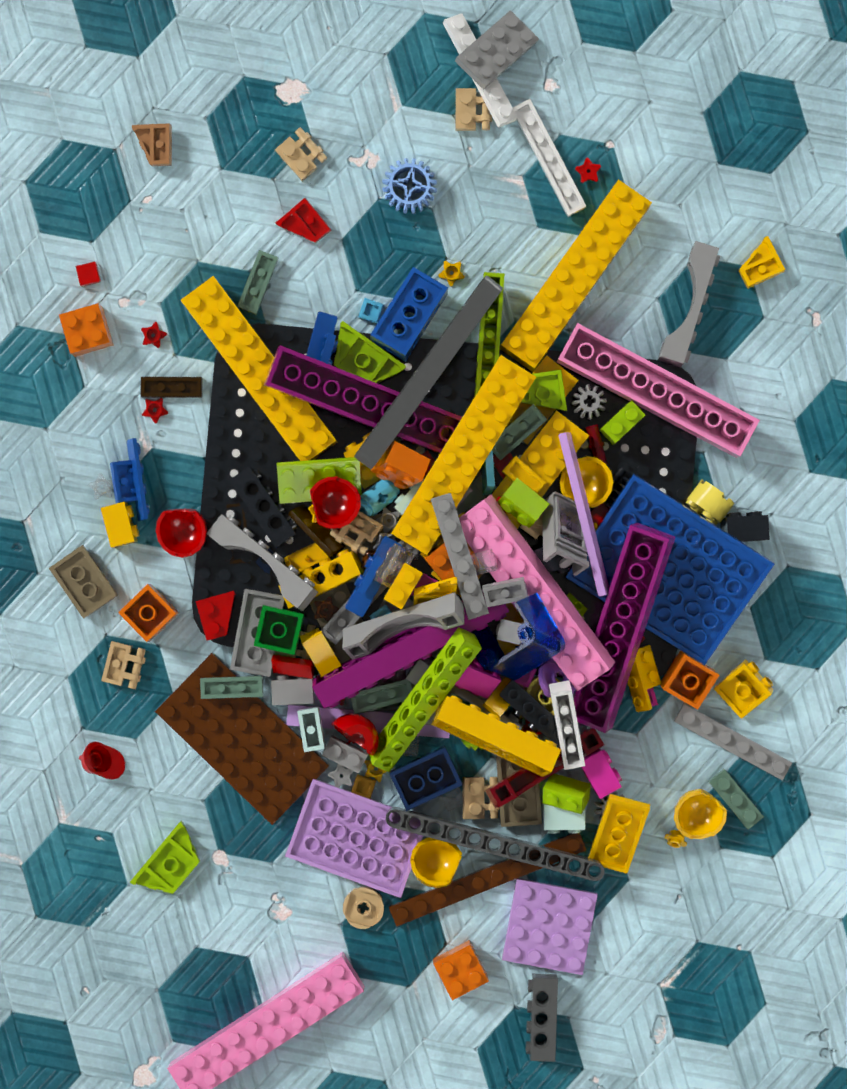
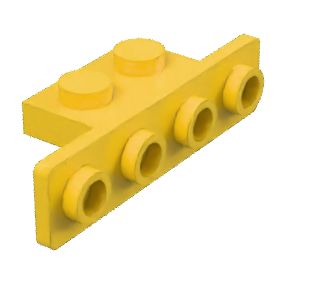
M650 645L638 649L627 682L636 712L652 709L647 689L661 684Z

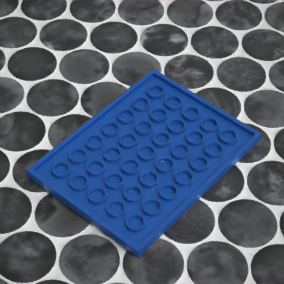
M633 473L595 531L609 588L631 524L639 523L675 536L646 628L705 665L775 564ZM587 552L589 567L577 576L573 575L571 567L566 578L605 602L607 595L598 596Z

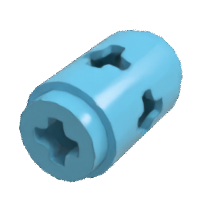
M381 479L360 495L361 507L359 511L369 517L375 516L398 497L397 495L400 494L399 488L395 487L393 482Z

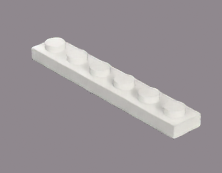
M462 13L444 20L443 25L460 55L476 41V38ZM497 78L484 90L474 81L498 128L517 120L518 117Z
M528 99L513 107L518 117L517 121L566 215L569 217L585 209L586 204L531 100Z

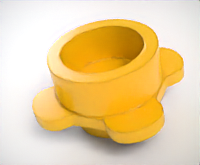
M671 830L664 837L667 839V844L671 847L680 848L681 846H687V842L684 841L685 836L679 830Z

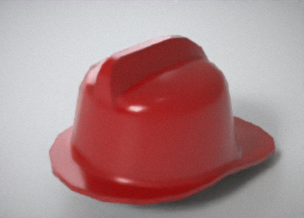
M100 742L89 743L83 754L79 756L83 769L89 774L113 780L119 778L124 773L125 760L122 754L115 748Z

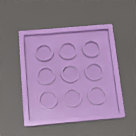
M517 878L502 960L583 975L598 894Z

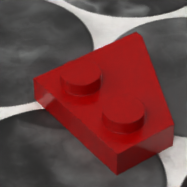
M307 198L301 200L276 222V225L315 243L331 231V228Z
M235 591L196 601L207 641L228 634Z

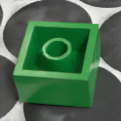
M263 605L254 646L295 655L305 614Z

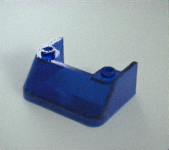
M537 592L514 603L524 620V623L517 630L522 644L508 654L504 655L488 626L480 631L473 632L482 648L476 657L484 669L511 680H517L565 649V640Z

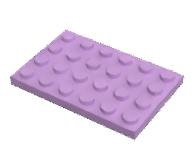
M313 779L285 857L401 898L411 871L410 858L412 850L422 840L423 836L390 827L386 822V813L392 806ZM393 812L389 815V819L392 822H398L401 816L399 813ZM414 817L410 819L409 824L411 827L416 828L421 824V821Z

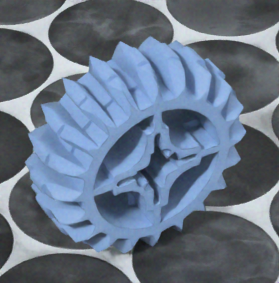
M407 158L404 159L403 165L399 160L396 161L398 168L391 165L390 170L393 173L386 171L385 176L389 179H383L382 181L383 184L388 185L382 188L383 192H389L385 195V199L389 200L392 198L389 205L393 206L397 203L396 211H399L402 206L404 207L403 213L405 214L408 208H411L412 214L415 213V207H418L419 211H423L421 204L428 207L430 203L427 199L433 201L434 196L431 193L437 192V188L432 187L437 184V180L432 179L435 176L434 172L428 173L430 166L422 168L423 161L416 165L415 158L412 159V164H408ZM409 171L406 178L398 179V181L395 180L399 174ZM415 172L424 178L426 185H422V183L415 180ZM412 177L413 187L411 190H409L408 194V189L405 184L408 185V182H410V178ZM393 186L398 187V189L405 193L404 200L395 194ZM421 191L425 192L419 199L410 201L413 194L421 193Z

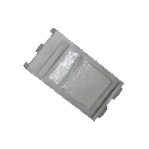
M555 491L544 499L549 505L542 513L543 561L548 562L556 555L562 556L564 558L559 562V566L566 568L572 564L573 575L577 576L589 567V562L587 561V548L574 500Z

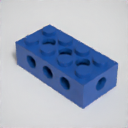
M413 267L370 334L371 341L406 362L448 295V287ZM421 295L424 299L417 300L415 297ZM407 312H411L414 314V316L407 317L404 314ZM401 329L404 332L402 334H396L394 333V330Z

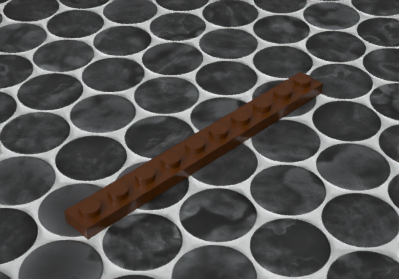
M570 833L542 845L576 855L586 851L580 833ZM537 849L531 850L529 853L531 859H537L540 856V851ZM552 855L549 858V863L551 864L560 861L558 855ZM508 858L453 880L448 886L433 888L389 906V909L397 927L543 867Z

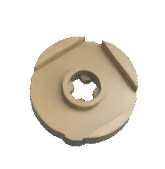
M370 887L354 888L347 894L343 903V913L353 927L359 929L370 928L377 924L383 916L384 903L382 896L376 890ZM365 902L367 907H369V911L365 910L364 913H361L358 905H362Z

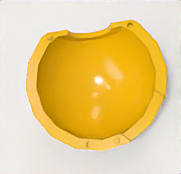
M589 456L578 458L589 507L596 508L606 501L612 491V473L608 466L598 458ZM565 467L560 478L561 492L564 496L574 500L567 468Z
M703 789L686 792L675 805L674 821L676 827L683 836L690 839L713 837L721 831L726 822V808L713 795Z
M430 837L418 842L412 850L410 858L412 872L417 880L426 886L434 888L448 886L457 871L462 858V852L456 844Z

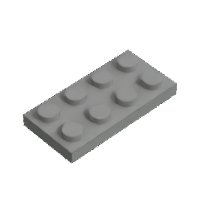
M510 10L458 55L455 62L484 90L535 45L539 38Z
M250 589L244 590L230 670L271 677V659L273 654L275 655V651L256 647L254 642L262 606L268 605L283 609L285 600L282 595Z

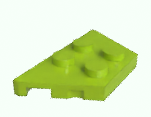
M344 321L340 323L334 361L335 367L377 384L405 370L406 365Z
M183 821L178 823L130 881L131 884L146 886L154 890H163V892L173 894L198 865L200 859Z

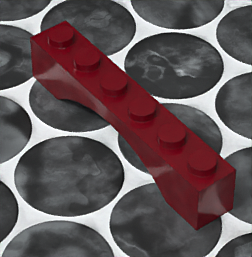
M590 728L580 734L584 757L604 746L596 729ZM561 751L552 772L542 777L525 768H521L487 788L485 791L494 807L500 808L536 784L562 770L564 765Z

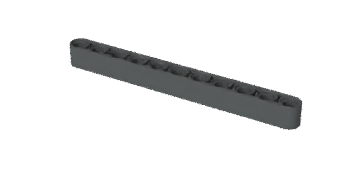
M487 275L481 280L356 452L354 458L370 470L376 465L500 294L503 287Z
M392 807L386 813V822L392 828L592 881H598L604 876V867L595 859L415 811H406V809ZM397 812L400 814L401 819L398 822H392L389 819V815ZM411 818H418L421 824L416 828L411 827L409 824ZM432 823H438L441 829L437 833H433L429 830V826ZM457 828L461 834L457 838H452L449 835V831ZM471 834H479L480 841L478 843H471L469 841ZM492 839H498L500 846L493 849L489 846V842ZM513 844L520 846V851L516 854L509 852V848ZM531 850H539L540 856L537 859H531L529 857ZM552 855L560 857V861L557 864L549 863V858ZM573 860L580 862V866L575 870L569 868V864ZM594 865L599 866L600 871L598 874L591 875L589 873L590 867Z

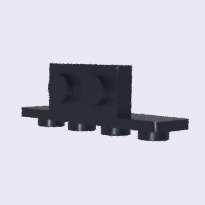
M511 680L499 695L514 708L513 713L521 720L525 718L530 722L528 726L536 733L540 731L560 748L555 716L519 684Z

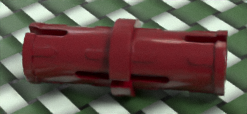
M599 425L585 427L589 435L590 445L588 447L592 451L593 457L598 458L607 465L608 462L603 447L605 443L602 442Z

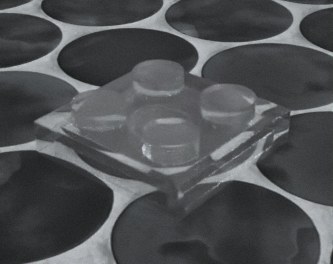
M394 543L393 547H390L387 551L383 565L377 569L374 580L390 588L404 563L410 565L415 554Z

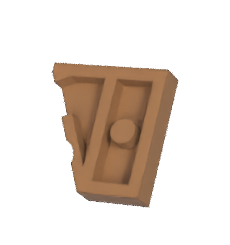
M170 123L132 125V130L136 133L149 164L152 167L172 166V125Z

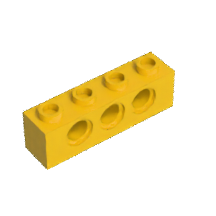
M348 549L337 553L338 558L333 560L327 558L319 562V567L315 569L309 567L301 571L302 575L300 577L303 580L307 577L315 584L313 588L318 591L315 596L317 597L357 578L360 574L363 575L365 570L361 568L362 564L357 553L354 551L349 552ZM338 563L343 567L341 575L337 574L335 570ZM320 572L325 576L323 583H320L317 579ZM284 598L288 609L295 607L287 599Z

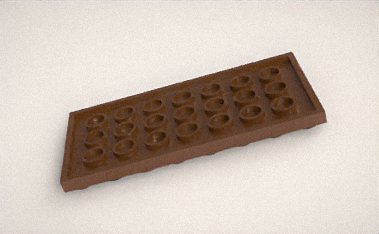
M212 652L155 712L273 825L310 787L312 780L317 779L329 765L315 751L304 752L302 738L286 725L259 697L201 699L200 678L238 677Z

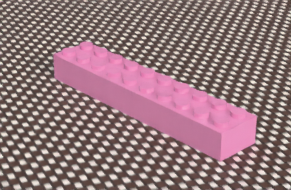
M579 323L575 326L557 360V363L628 401L632 400L639 407L735 458L741 457L760 421Z
M489 495L462 515L459 520L466 542L494 580L500 582L524 577L529 598L512 602V604L574 688L578 691L610 670L615 663L614 659L494 497Z
M341 952L171 1061L167 1069L180 1089H213L364 992L365 986L345 954Z

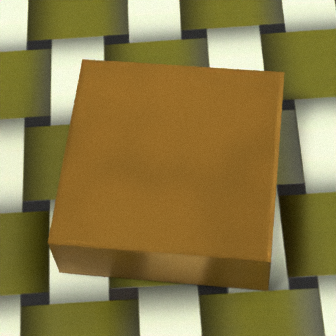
M357 774L351 792L371 799L376 780Z

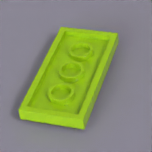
M354 457L277 463L280 504L312 501L310 489L318 481L334 476L348 480L357 488L359 494L362 495L360 461Z

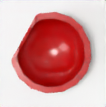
M338 476L326 477L318 481L310 489L317 523L320 526L338 529L349 525L357 517L361 507L360 494L357 488L348 480Z
M195 509L166 510L161 513L157 520L156 535L158 542L172 556L181 558L192 556L202 548L206 541L207 526L205 519Z
M348 713L338 717L331 723L340 734L349 740L348 743H356L365 749L369 755L374 756L378 748L379 737L376 727L368 718L361 714Z

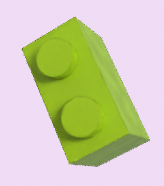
M631 400L599 431L614 445L645 414Z
M518 478L515 479L497 502L504 511L511 513L520 524L528 528L537 521L549 505L547 501Z
M553 774L543 787V804L582 814L590 799L591 783Z

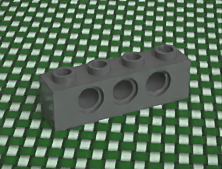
M532 973V980H528V992H531V1000H527V1013H531V1019L527 1021L526 1032L530 1034V1041H526V1054H529L530 1061L555 1062L558 977L557 974ZM541 992L548 995L544 1001L537 999V995ZM540 1013H545L547 1018L544 1021H538L536 1016ZM538 1034L546 1035V1039L543 1042L535 1040Z

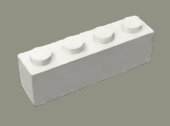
M570 681L549 684L564 769L583 767L585 762Z

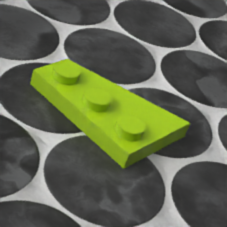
M561 370L534 373L533 375L536 376V379L521 403L567 411Z

